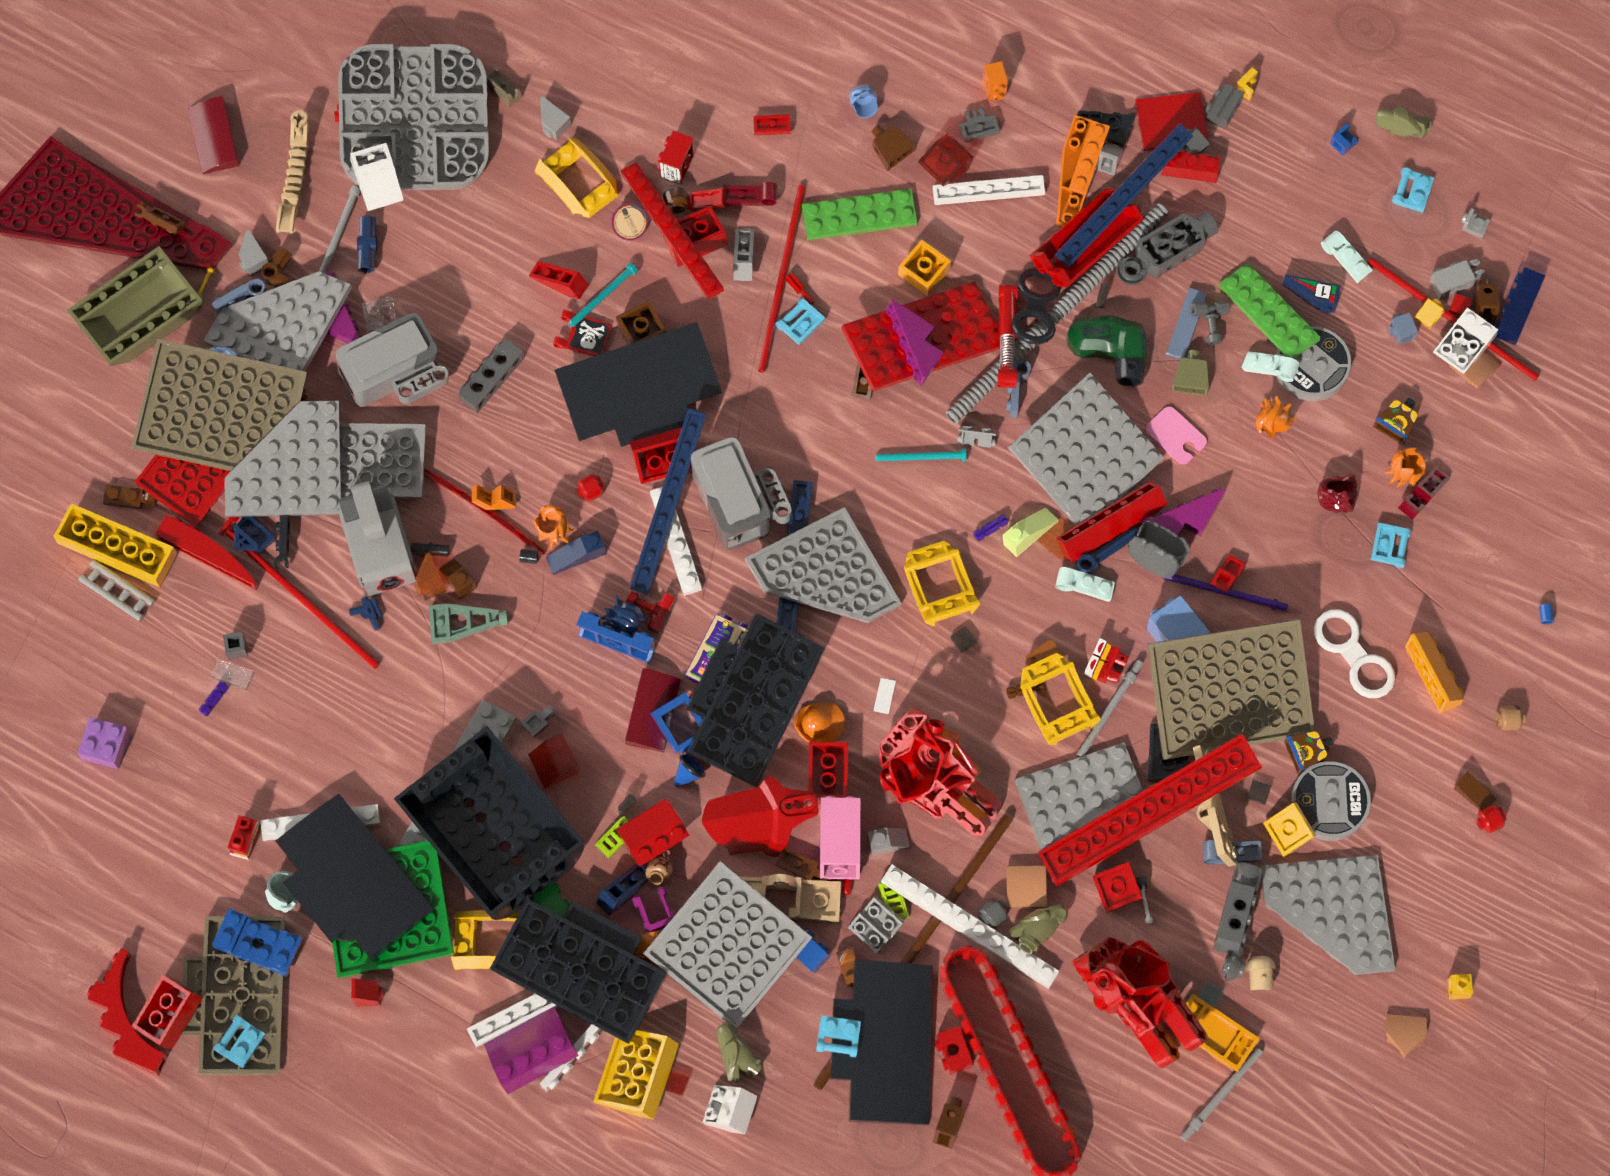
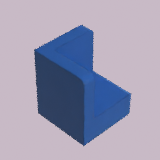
M1348 123L1332 136L1330 142L1342 156L1358 143V140L1349 132L1350 125Z

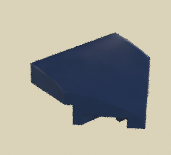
M245 516L234 525V549L263 552L276 541L275 536L252 516Z

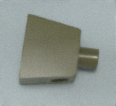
M1190 350L1188 351V358H1180L1171 392L1207 396L1209 389L1207 361L1199 360V351Z

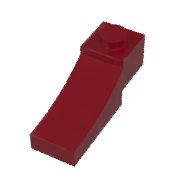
M1435 466L1401 503L1398 509L1413 520L1447 483L1450 477Z

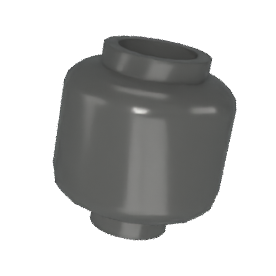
M991 898L979 908L980 914L978 917L986 925L995 928L1007 919L1006 910L1008 907L1001 899L997 901Z

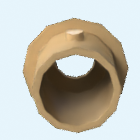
M1254 956L1247 961L1245 971H1249L1250 990L1274 989L1273 969H1276L1270 957Z

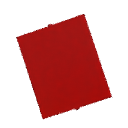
M1201 92L1135 99L1143 150L1155 149L1180 123L1186 129L1192 130L1196 127L1209 142Z

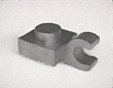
M550 705L540 714L534 710L521 724L535 738L549 726L546 720L556 714L555 710Z

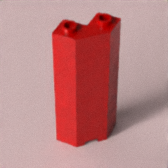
M1106 188L1032 252L1029 257L1041 274L1047 273L1053 278V284L1058 287L1067 288L1144 220L1139 207L1129 204L1075 262L1066 268L1054 254L1116 190Z

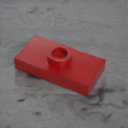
M718 188L689 192L688 210L698 211L708 206H711L712 209L724 208L725 189Z

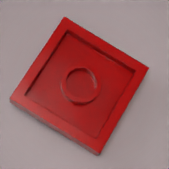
M1130 862L1093 876L1107 914L1144 899Z

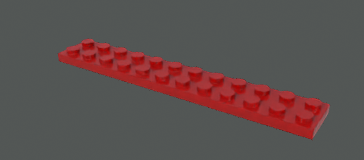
M1242 733L1039 851L1038 854L1055 885L1059 886L1263 767Z

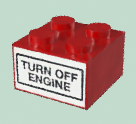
M672 131L671 136H667L665 140L664 152L659 154L658 170H660L661 178L682 185L695 154L694 138Z

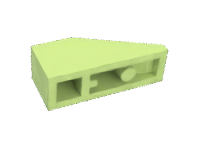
M1044 508L1017 522L1002 535L1004 546L1018 557L1059 520L1048 509Z

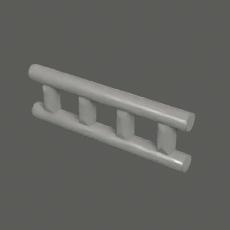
M95 559L90 564L94 570L88 578L82 574L78 581L139 622L144 617L140 611L146 603L153 606L156 601ZM100 573L109 578L103 588L94 582ZM116 583L124 588V591L118 598L110 593V590ZM131 593L140 599L133 608L125 603Z

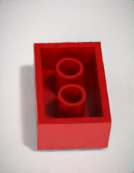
M809 742L808 791L815 792L818 805H821V798L827 796H834L836 798L847 797L848 742Z
M162 974L132 1027L158 1045L172 1050L203 997L176 979Z

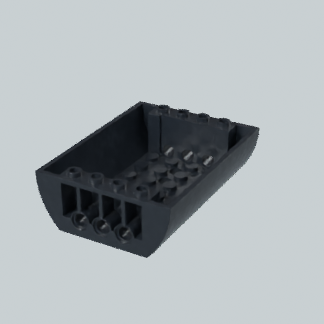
M488 726L393 798L487 914L494 920L511 917L524 906L527 899H534L545 888L572 869L581 857L585 847V842ZM468 799L475 801L474 806L471 808L464 806L465 801ZM483 813L487 815V818L484 822L476 821L477 815ZM505 842L510 843L511 847L508 851L500 850L501 844ZM521 857L523 862L519 866H514L512 864L513 859Z

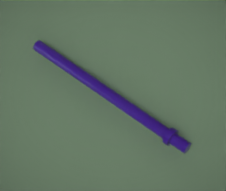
M1176 574L1170 578H1163L1271 607V610L1279 609L1287 612L1288 604L1279 602L1275 598L1271 600L1233 589L1225 593L1210 585V583Z

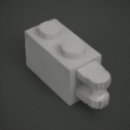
M1475 259L1469 262L1467 260L1462 262L1456 261L1447 268L1443 269L1441 267L1434 270L1429 281L1438 298L1442 299L1473 287L1475 280L1486 273L1484 269L1474 272L1471 270L1480 265V260Z

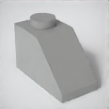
M542 96L540 104L543 132L549 138L553 137L555 140H558L571 126L570 117Z
M1105 143L1099 155L1097 170L1115 176L1123 149L1115 144L1109 145Z
M247 230L239 252L241 260L239 265L243 272L247 271L251 277L261 271L262 266L268 263V259L250 230Z
M883 828L867 833L871 856L910 848L906 829Z

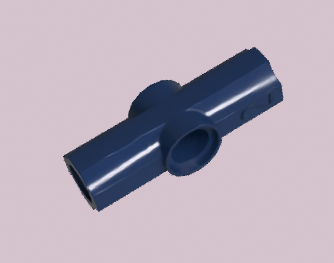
M370 215L360 217L359 236L357 237V251L359 253L358 270L363 273L375 271V253H377L378 248L376 217Z

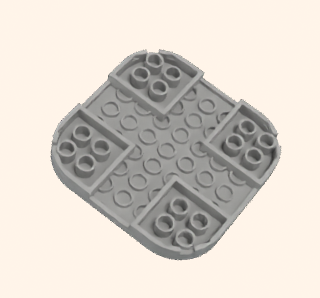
M370 44L355 49L343 61L338 75L340 161L344 172L354 183L359 185L350 161V153L383 143L387 144L401 190H457L470 186L480 178L486 168L489 152L487 79L482 62L470 50L454 44H430V47H393V44Z

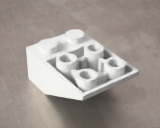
M386 143L350 153V161L368 211L404 201Z
M1467 308L1433 353L1464 374L1497 335L1498 329Z

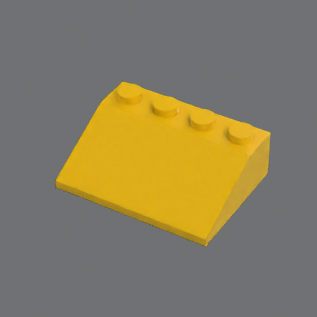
M639 1030L635 1033L630 1044L615 1037L593 1102L635 1116L654 1120L679 1043L668 1036Z

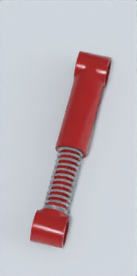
M999 284L998 339L1000 341V369H998L997 388L1017 387V370L1014 367L1015 341L1017 336L1012 330V320L1014 315L1017 314L1018 285Z

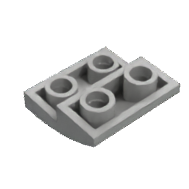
M875 896L865 909L857 915L848 928L878 954L899 931L905 921Z

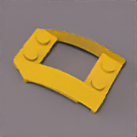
M568 137L569 143L542 162L539 159L535 173L544 179V182L562 199L573 215L577 213L582 214L583 217L590 218L618 197L616 180L602 162L578 138ZM583 157L605 182L578 202L557 175Z
M941 541L907 553L904 570L925 623L935 627V622L968 611H970L971 615L975 612L980 603L975 596L958 549L952 548L946 541ZM950 560L961 593L927 603L915 571Z
M1055 653L1022 669L1020 688L1048 745H1057V742L1086 728L1091 727L1092 729L1101 721L1079 679L1073 662H1069L1060 654ZM1064 673L1080 709L1048 723L1037 702L1032 687Z
M485 910L457 911L453 917L456 920L454 957H451L454 969H489L496 956H475L477 921H516L520 912H516L511 917L494 920Z

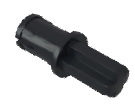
M432 542L429 544L412 543L411 553L429 555V557L432 555L448 557L449 545L432 544Z

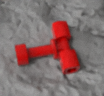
M631 591L626 602L649 611V616L652 618L647 627L649 630L659 633L664 623L663 617L667 611L670 612L675 602V597L664 593L660 603L655 602L652 605L639 599V594Z

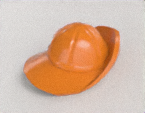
M818 702L803 707L798 711L794 727L799 736L807 742H832L843 732L844 715L837 705Z

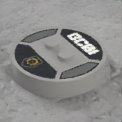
M1310 326L1320 336V341L1295 358L1300 363L1293 382L1283 381L1278 376L1276 378L1283 389L1290 395L1305 401H1321L1334 396L1342 389L1351 369V356L1347 345L1337 334L1323 327ZM1277 349L1276 355L1286 357L1279 349Z
M1328 761L1310 766L1298 777L1292 789L1290 805L1297 802L1317 835L1314 838L1324 841H1338L1350 837L1361 828L1369 814L1371 797L1365 780L1356 770L1339 762Z

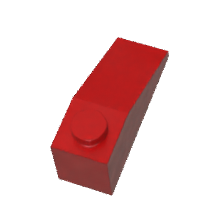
M540 261L536 263L529 274L531 279L576 299L582 297L589 285L578 271Z

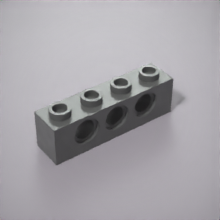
M507 339L502 343L499 342L494 349V353L484 359L482 367L479 370H475L470 377V381L467 384H463L459 389L460 401L478 414L524 360L523 351ZM506 359V362L498 363V360ZM494 373V376L486 377V374ZM482 387V390L474 391V388Z

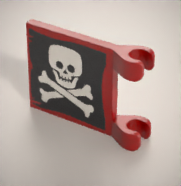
M563 310L561 319L569 322L576 314L569 310ZM584 317L576 326L571 327L568 341L556 336L553 346L590 356L603 354L611 323Z

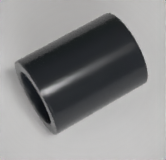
M521 549L519 562L537 564L538 551Z

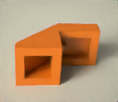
M476 484L472 487V503L485 510L514 509L516 507V492L503 485L498 486L493 491H489Z

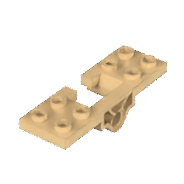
M1201 745L1193 747L1196 760L1209 753ZM1218 793L1200 804L1197 810V817L1212 831L1217 855L1230 867L1236 865L1235 858L1237 857V852L1231 844L1233 834L1227 826L1221 796ZM1207 809L1208 816L1201 817L1203 810Z
M786 874L762 877L739 876L764 897L766 889L797 891L796 908H789V918L792 920L839 922L841 882L802 880V878Z

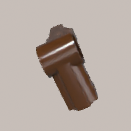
M278 247L268 263L262 266L261 274L266 284L279 287L296 280L283 272L293 257L288 250ZM270 271L275 272L273 276H266V273Z

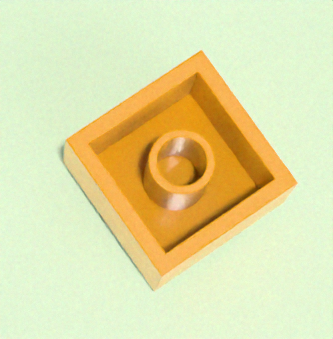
M921 240L899 265L898 275L928 297L950 271L951 260Z

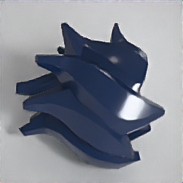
M616 596V606L612 605L613 609L604 607L607 613L600 617V619L607 620L602 622V625H609L617 633L625 632L633 637L631 634L638 632V620H647V617L639 607L632 603L621 601L618 596Z

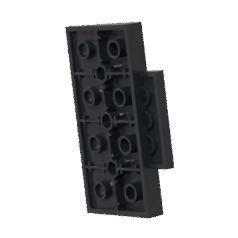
M697 322L554 370L578 441L615 429L620 447L629 445L631 441L682 427L688 411V404L722 393Z
M758 613L753 614L737 647L719 639L686 707V710L702 717L686 753L757 787L823 653L824 647Z
M337 794L275 840L298 869L283 884L331 943L348 931L367 956L374 961L435 911L340 794Z
M527 899L489 968L491 971L627 1044H630L668 976L661 969L634 956L643 939L642 937L574 901L570 904L564 917H561Z
M854 960L852 999H833L832 1017L861 1021L856 1057H850V1054L831 1052L830 1080L850 1081L848 1122L929 1125L933 965ZM832 1039L831 1044L851 1046L852 1041Z

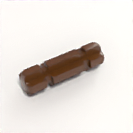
M1042 682L1032 687L1033 693L1035 690L1036 692L1043 690L1044 684ZM1021 684L1017 685L1016 688L1013 686L1006 689L1009 699L1016 698L1017 695L1023 696L1020 688Z

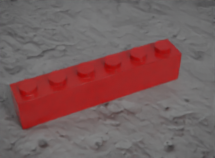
M1149 481L1056 537V540L1065 558L1071 562L1078 561L1082 555L1096 550L1105 542L1113 540L1118 534L1128 531L1133 525L1142 522L1153 513L1159 512L1167 505L1160 486L1153 481Z

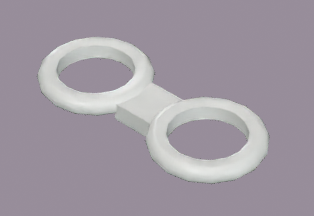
M1331 609L1322 613L1317 618L1314 625V636L1318 644L1327 651L1340 653L1351 666L1349 672L1350 682L1354 690L1367 698H1380L1386 695L1395 683V671L1391 663L1384 657L1376 654H1367L1358 643L1360 632L1356 619L1349 612L1340 609ZM1341 618L1350 625L1352 635L1346 643L1335 645L1329 643L1324 638L1322 626L1328 619ZM1366 663L1379 664L1387 673L1386 684L1378 690L1365 688L1358 680L1357 672L1359 668Z

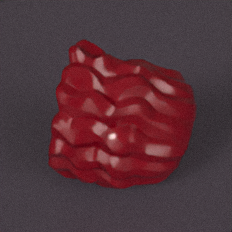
M1356 475L1336 476L1321 481L1317 491L1320 506L1327 511L1335 513L1353 512L1357 502L1356 489L1358 483L1357 479H1355Z

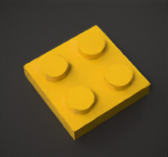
M1297 802L1292 803L1263 823L1283 857L1317 836Z

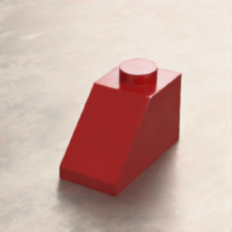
M356 978L351 979V999L356 1007L380 1006V1000H383L384 993L383 988H380L378 982Z

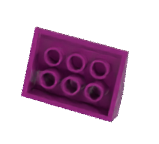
M555 1006L484 1044L494 1072L507 1094L579 1056Z

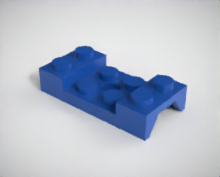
M582 611L576 626L581 627L579 637L650 664L655 653L654 638L650 634L635 632L634 637L631 638L625 632L617 633L607 625L602 626L601 620L596 613Z
M228 908L212 945L215 949L287 977L291 963L303 939L285 930L280 931L250 919L247 915ZM255 939L263 940L264 944L261 948H254L252 946Z

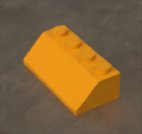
M1429 632L1414 633L1410 635L1405 648L1439 713L1442 714L1460 706L1464 701L1463 690L1461 687H1457L1454 673L1448 670L1445 656L1439 653L1437 649L1436 639L1433 636L1431 637Z

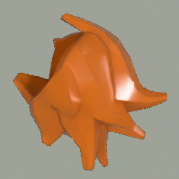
M1275 396V400L1270 398L1271 403L1267 398H1264L1265 405L1262 402L1260 403L1262 411L1255 420L1258 432L1262 433V431H1265L1271 439H1274L1276 432L1289 430L1293 422L1298 419L1290 418L1291 402L1282 407L1278 396Z
M1416 448L1399 450L1393 455L1389 464L1391 469L1385 472V474H1392L1393 479L1389 482L1390 484L1400 480L1397 488L1407 482L1413 488L1422 475H1427L1423 456L1416 452Z
M554 505L543 506L538 513V517L533 521L539 534V540L542 541L548 538L551 549L555 543L558 544V539L568 543L569 541L565 533L575 531V528L569 527L565 512L560 507Z

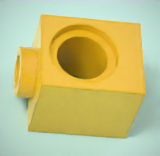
M1428 298L1415 318L1429 329H1432L1445 312L1442 308L1443 304L1436 299L1431 301Z
M1471 974L1451 975L1448 978L1449 1000L1469 999L1473 995Z

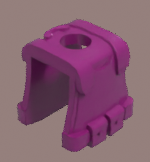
M665 887L658 888L657 891L667 919L651 925L640 896L632 898L633 905L639 909L644 922L643 926L648 932L664 928L674 917L666 900L668 894Z

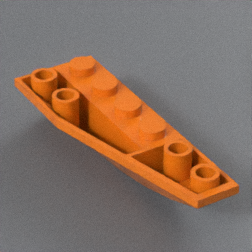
M1074 115L1062 151L1057 226L1062 227L1082 210L1098 167L1100 152L1107 141L1110 126Z

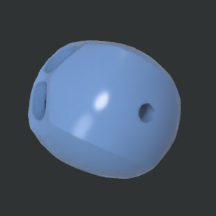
M870 84L858 85L850 90V103L859 117L869 118L876 114L878 111L877 95Z

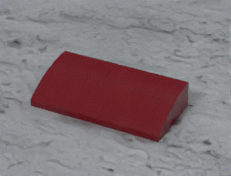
M223 96L202 101L188 108L202 173L207 174L238 167L239 163Z
M642 668L625 738L626 745L664 753L666 738L650 713L677 697L681 679L655 670ZM674 709L661 716L668 729L670 728Z

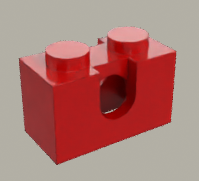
M960 1026L937 1034V1040L934 1043L937 1051H942L944 1059H941V1063L945 1071L948 1070L949 1074L952 1075L973 1067V1062ZM954 1047L958 1050V1053L950 1056L947 1053V1049Z

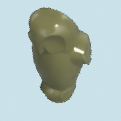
M1397 106L1394 110H1377L1375 124L1382 129L1388 130L1394 136L1423 138L1431 130L1432 119L1427 118V116H1419L1403 107Z
M1061 904L1052 905L1045 909H1037L1023 917L1014 927H1011V937L1014 940L1020 941L1019 947L1025 953L1032 954L1033 951L1038 950L1039 945L1055 933L1061 923L1065 922L1068 918V911Z
M723 1022L717 1027L716 1037L728 1081L733 1080V1084L739 1083V1069L744 1071L747 1076L751 1074L754 1077L764 1066L761 1063L762 1059L755 1057L748 1044L737 1034V1028L733 1024Z

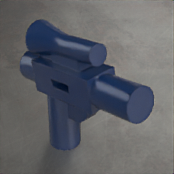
M365 596L360 599L363 606L349 609L350 616L360 614L364 619L369 618L374 631L381 629L376 615L381 618L383 614L378 605L377 598L369 601L368 597Z

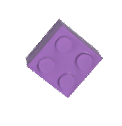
M90 717L77 754L82 760L119 769L131 733L125 726Z

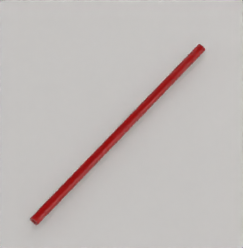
M798 185L759 362L758 372L765 373L805 192V186Z
M1371 257L1367 262L1424 304L1428 300V296ZM1443 308L1445 312L1442 316L1455 324L1459 318ZM1491 342L1487 347L1534 381L1539 378V374L1495 343Z
M228 529L225 534L234 542V531ZM243 550L374 669L378 668L380 663L256 551Z

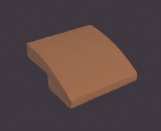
M1483 352L1464 374L1449 364L1451 369L1477 390L1501 366L1486 352Z
M1006 866L1007 907H1047L1046 866Z

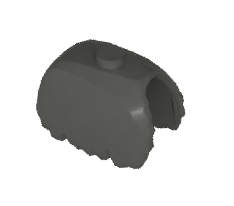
M1147 520L1139 527L1137 536L1130 540L1128 545L1130 556L1135 562L1151 573L1163 578L1174 576L1190 553L1189 543L1186 542L1184 537H1178L1175 532L1166 529L1165 526H1159V523L1151 522L1150 520Z

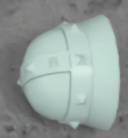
M278 871L268 878L265 893L267 901L274 909L286 913L298 904L296 898L283 884L293 873Z

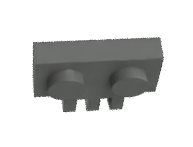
M982 107L978 108L979 115H977L975 109H972V117H970L968 111H965L964 115L967 122L959 124L964 143L1000 134L995 115L985 117Z

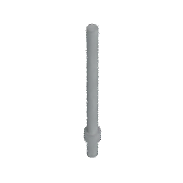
M356 183L350 188V196L319 269L322 273H325L330 265L356 198L360 196L361 190Z
M1137 660L1130 672L1127 671L1123 677L1124 681L1102 713L1101 721L1093 727L1076 754L1078 757L1085 756L1130 684H1133L1137 679L1136 675L1143 666L1141 661Z
M1256 1048L1242 1064L1238 1072H1235L1203 1111L1189 1122L1190 1126L1180 1136L1182 1140L1186 1142L1195 1131L1200 1130L1206 1118L1263 1054L1262 1050Z

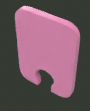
M1172 407L1164 408L1146 426V433L1182 465L1189 463L1194 458L1190 453L1183 450V445L1186 442L1193 443L1199 452L1205 448L1207 443L1205 436Z

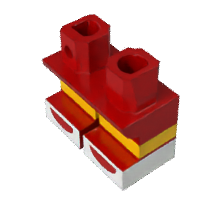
M1100 638L1086 667L1084 676L1104 684L1107 681L1117 684L1122 673L1114 670L1113 667L1116 664L1125 668L1129 657L1120 652L1121 648L1113 647L1107 644V641Z
M238 815L227 846L230 850V855L249 860L261 827L257 820Z

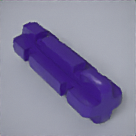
M1002 514L997 517V520L994 519L982 526L981 529L975 530L973 532L975 539L980 541L984 539L985 535L989 536L999 530L1000 526L1004 527L1008 524V519Z
M220 681L216 685V690L213 689L205 700L206 703L202 704L199 708L200 713L205 716L210 714L211 708L216 706L222 698V694H225L229 687L226 683Z

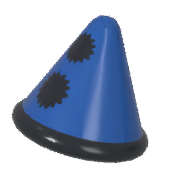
M686 754L680 755L674 780L676 787L706 776L705 770L695 759Z

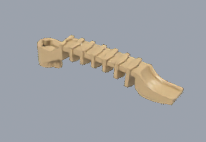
M297 110L291 115L290 145L292 150H289L290 159L287 162L289 169L286 170L288 178H285L286 186L283 187L284 193L281 194L283 203H280L278 208L276 232H290L293 234L295 219L299 212L298 207H300V198L302 197L301 189H303V179L305 177L304 170L306 169L305 162L309 149L308 135L310 128L307 114L302 110Z

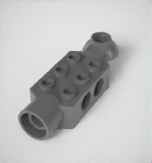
M1203 211L1193 218L1185 213L1181 214L1138 240L1135 248L1136 257H1126L1118 262L1116 267L1118 278L1127 285L1141 283L1147 274L1158 278L1200 253L1204 247L1205 240L1218 233L1216 221L1207 211ZM1127 271H1132L1134 275L1127 273Z
M1236 863L1213 946V949L1231 955H1226L1222 969V974L1226 975L1224 982L1232 981L1237 977L1242 978L1246 961L1242 960L1244 953L1243 944L1248 933L1244 929H1247L1250 924L1252 913H1249V910L1252 911L1255 905L1256 894L1263 872L1261 868L1248 863Z

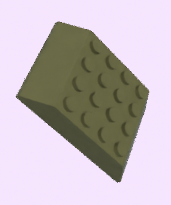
M158 246L70 307L67 312L110 366L131 362L155 345L157 338H165L191 320L203 301L160 246Z

